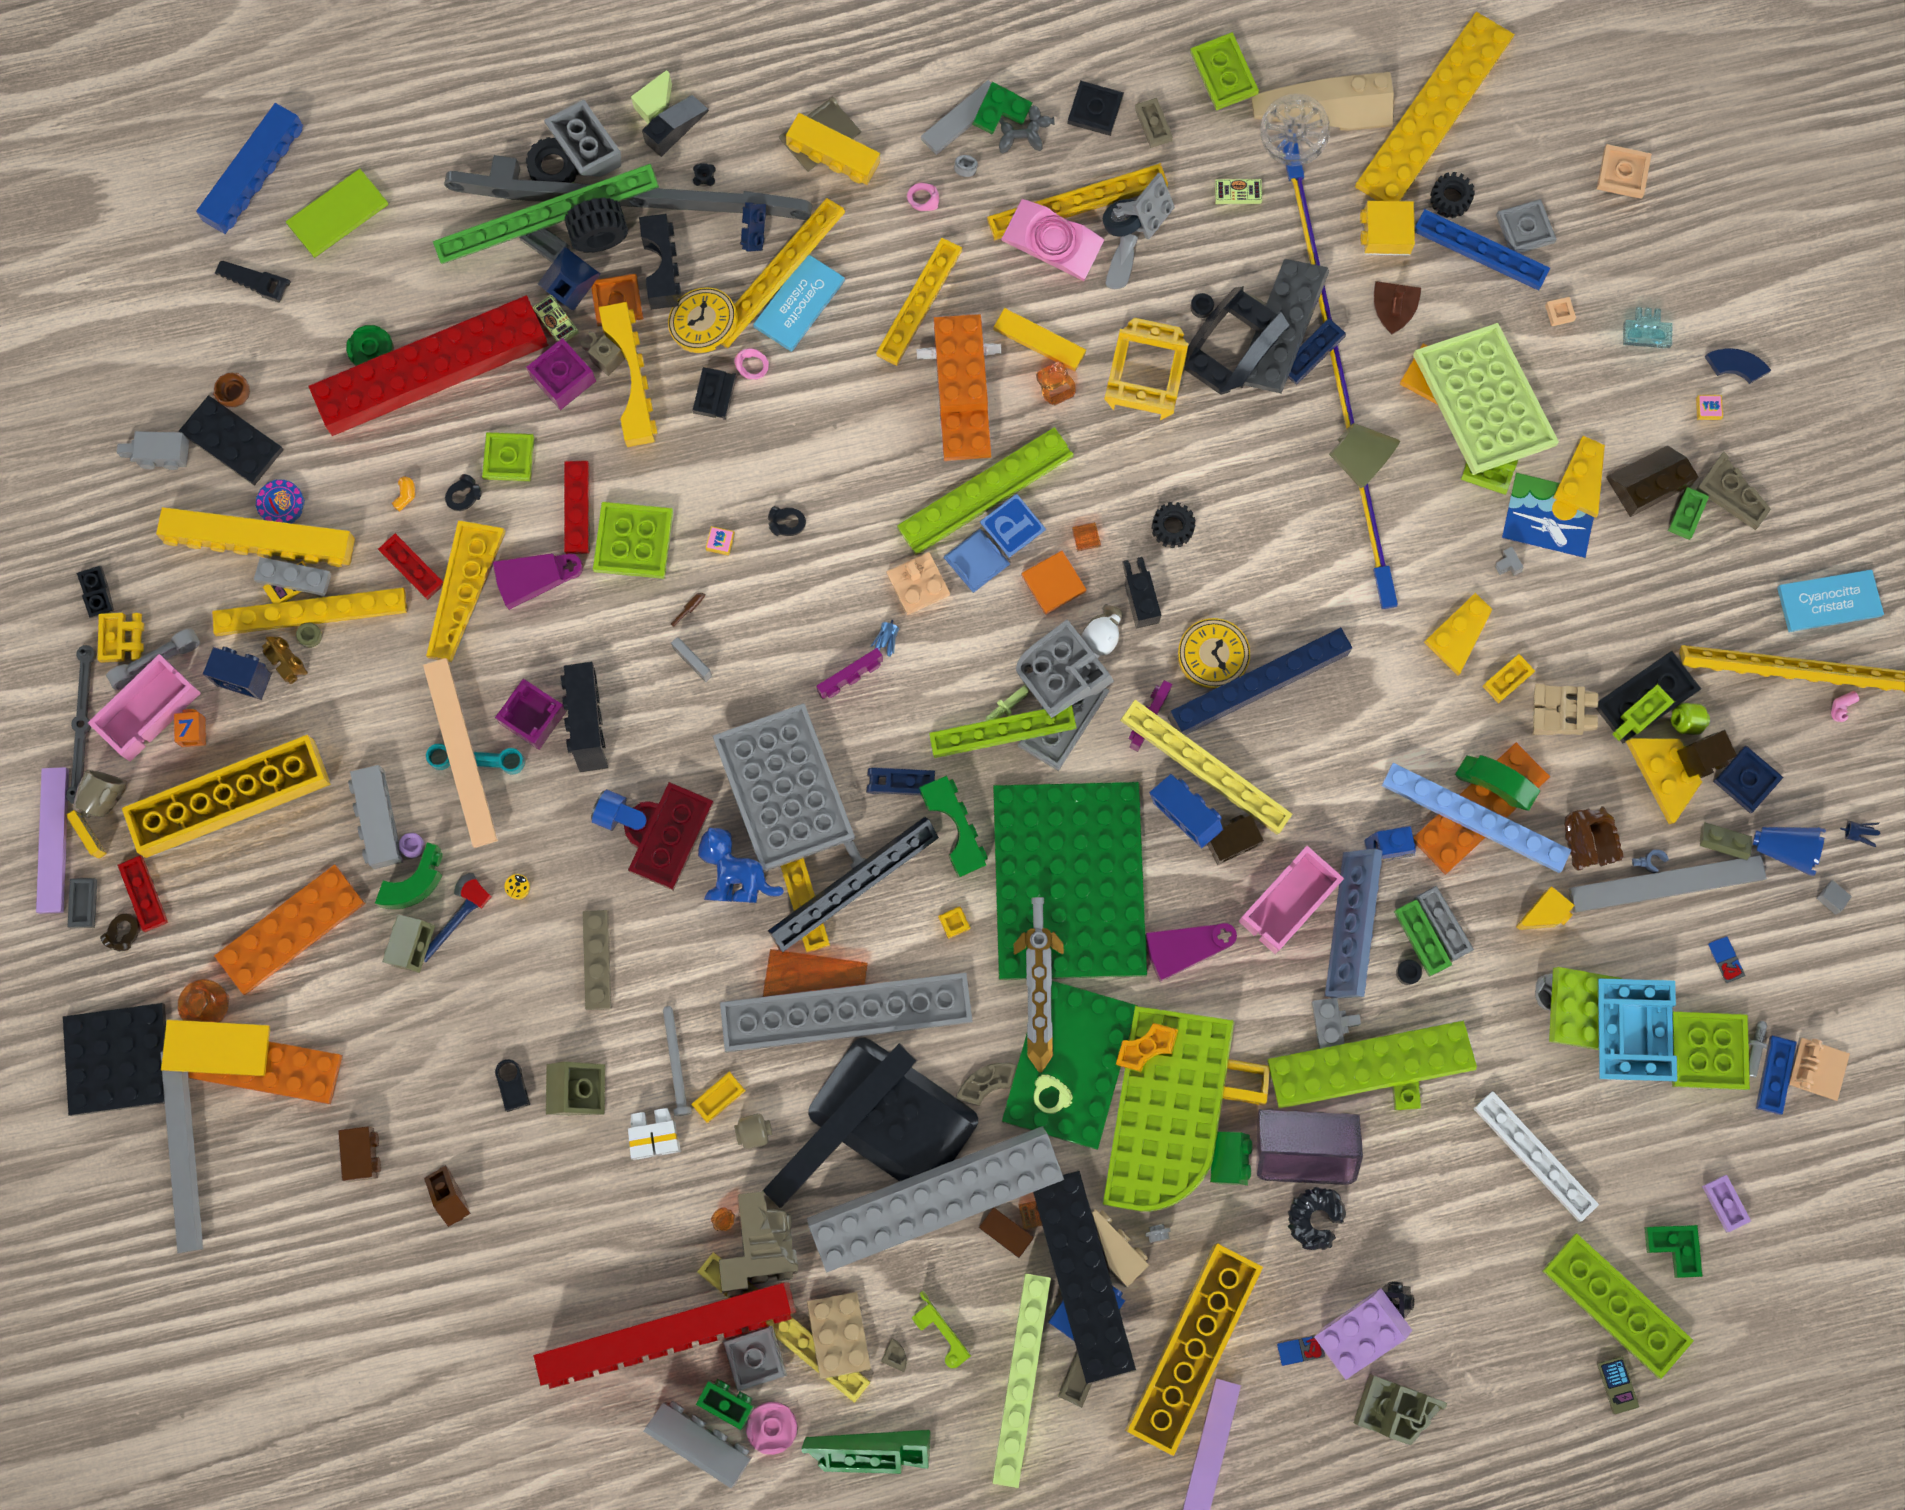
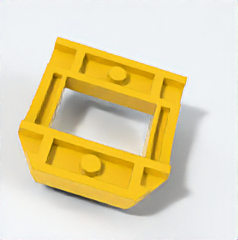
M1133 318L1124 329H1120L1104 397L1113 410L1115 405L1161 414L1160 420L1174 414L1189 344L1185 342L1183 338L1184 333L1180 327ZM1129 341L1175 350L1166 391L1121 381Z

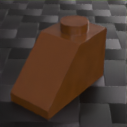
M446 1165L424 1178L433 1207L448 1227L471 1214L465 1197Z

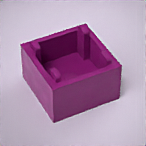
M563 338L526 367L531 379L559 410H562L596 382L593 371Z
M523 678L495 719L500 725L540 750L567 711L564 710L562 703Z

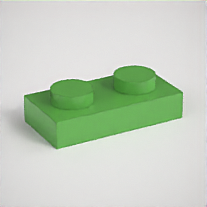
M1687 487L1683 492L1667 531L1690 540L1693 537L1709 496Z

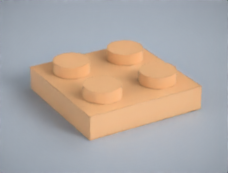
M1606 144L1597 190L1642 199L1645 193L1652 154Z

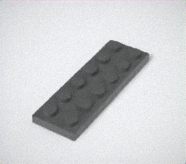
M1284 259L1266 307L1276 314L1282 312L1290 326L1287 331L1285 330L1278 337V341L1261 359L1245 382V386L1282 394L1328 277V267ZM1255 331L1250 347L1260 335L1257 331Z

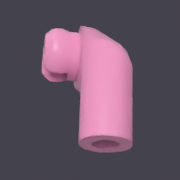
M1851 691L1833 701L1831 710L1833 720L1844 722L1848 719L1849 716L1846 715L1848 713L1847 707L1859 701V696L1855 691Z

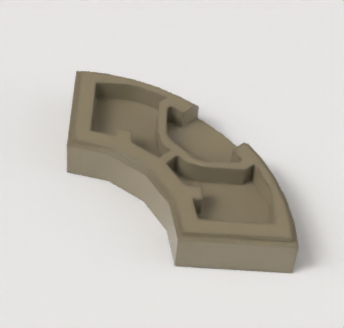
M994 1063L977 1070L965 1080L956 1099L980 1106L984 1097L990 1092L998 1089H1011L1017 1064Z

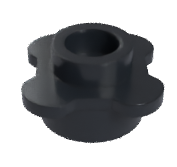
M701 163L693 167L695 174L693 178L694 185L707 184L708 186H713L715 184L714 172L716 168L714 165Z

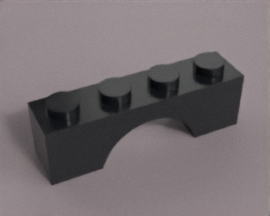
M667 214L639 217L644 249L658 254L662 259L659 268L652 275L646 277L650 308L654 310L679 306L678 297H682L680 283H676L675 277L679 276L678 263L673 262V257L677 256L675 242L671 243V236H675L673 222H668Z

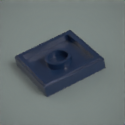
M1745 745L1738 752L1737 756L1731 760L1730 765L1726 766L1713 782L1751 814L1784 777Z

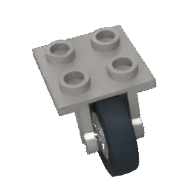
M1158 173L1137 200L1123 199L1113 203L1105 210L1103 224L1110 235L1122 237L1138 231L1143 232L1146 239H1150L1175 208L1162 174Z

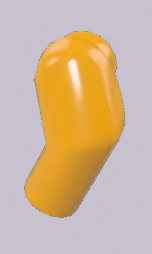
M406 476L398 480L400 496L391 503L399 512L415 498V484L411 478Z

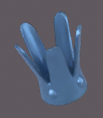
M893 620L890 623H881L880 632L870 646L872 647L876 643L874 649L878 648L880 651L881 647L884 648L888 642L887 656L891 657L892 653L894 654L895 638L899 631V627L893 624Z

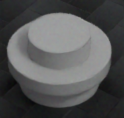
M1164 1224L1149 1227L1150 1232L1145 1233L1146 1237L1149 1236L1151 1243L1170 1239L1168 1232H1171L1170 1228L1165 1229Z

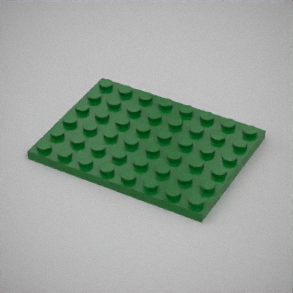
M1139 782L993 785L999 980L1027 979L1026 950L1028 948L1026 946L1025 949L1014 954V943L1022 933H1027L1029 929H1033L1032 898L1035 897L1044 898L1043 928H1047L1051 933L1054 932L1063 942V954L1052 949L1050 946L1052 979L1147 976Z

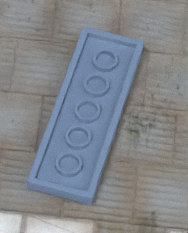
M1367 849L1343 852L1340 875L1344 879L1339 884L1325 997L1352 998L1364 997L1370 947L1373 937V923L1376 913V899L1379 889V875L1382 865V850Z

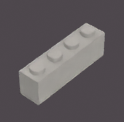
M380 765L351 771V779L348 780L351 794H355L356 802L353 803L355 816L360 819L361 826H358V834L365 843L366 849L362 850L365 863H369V866L373 869L403 863L384 769Z

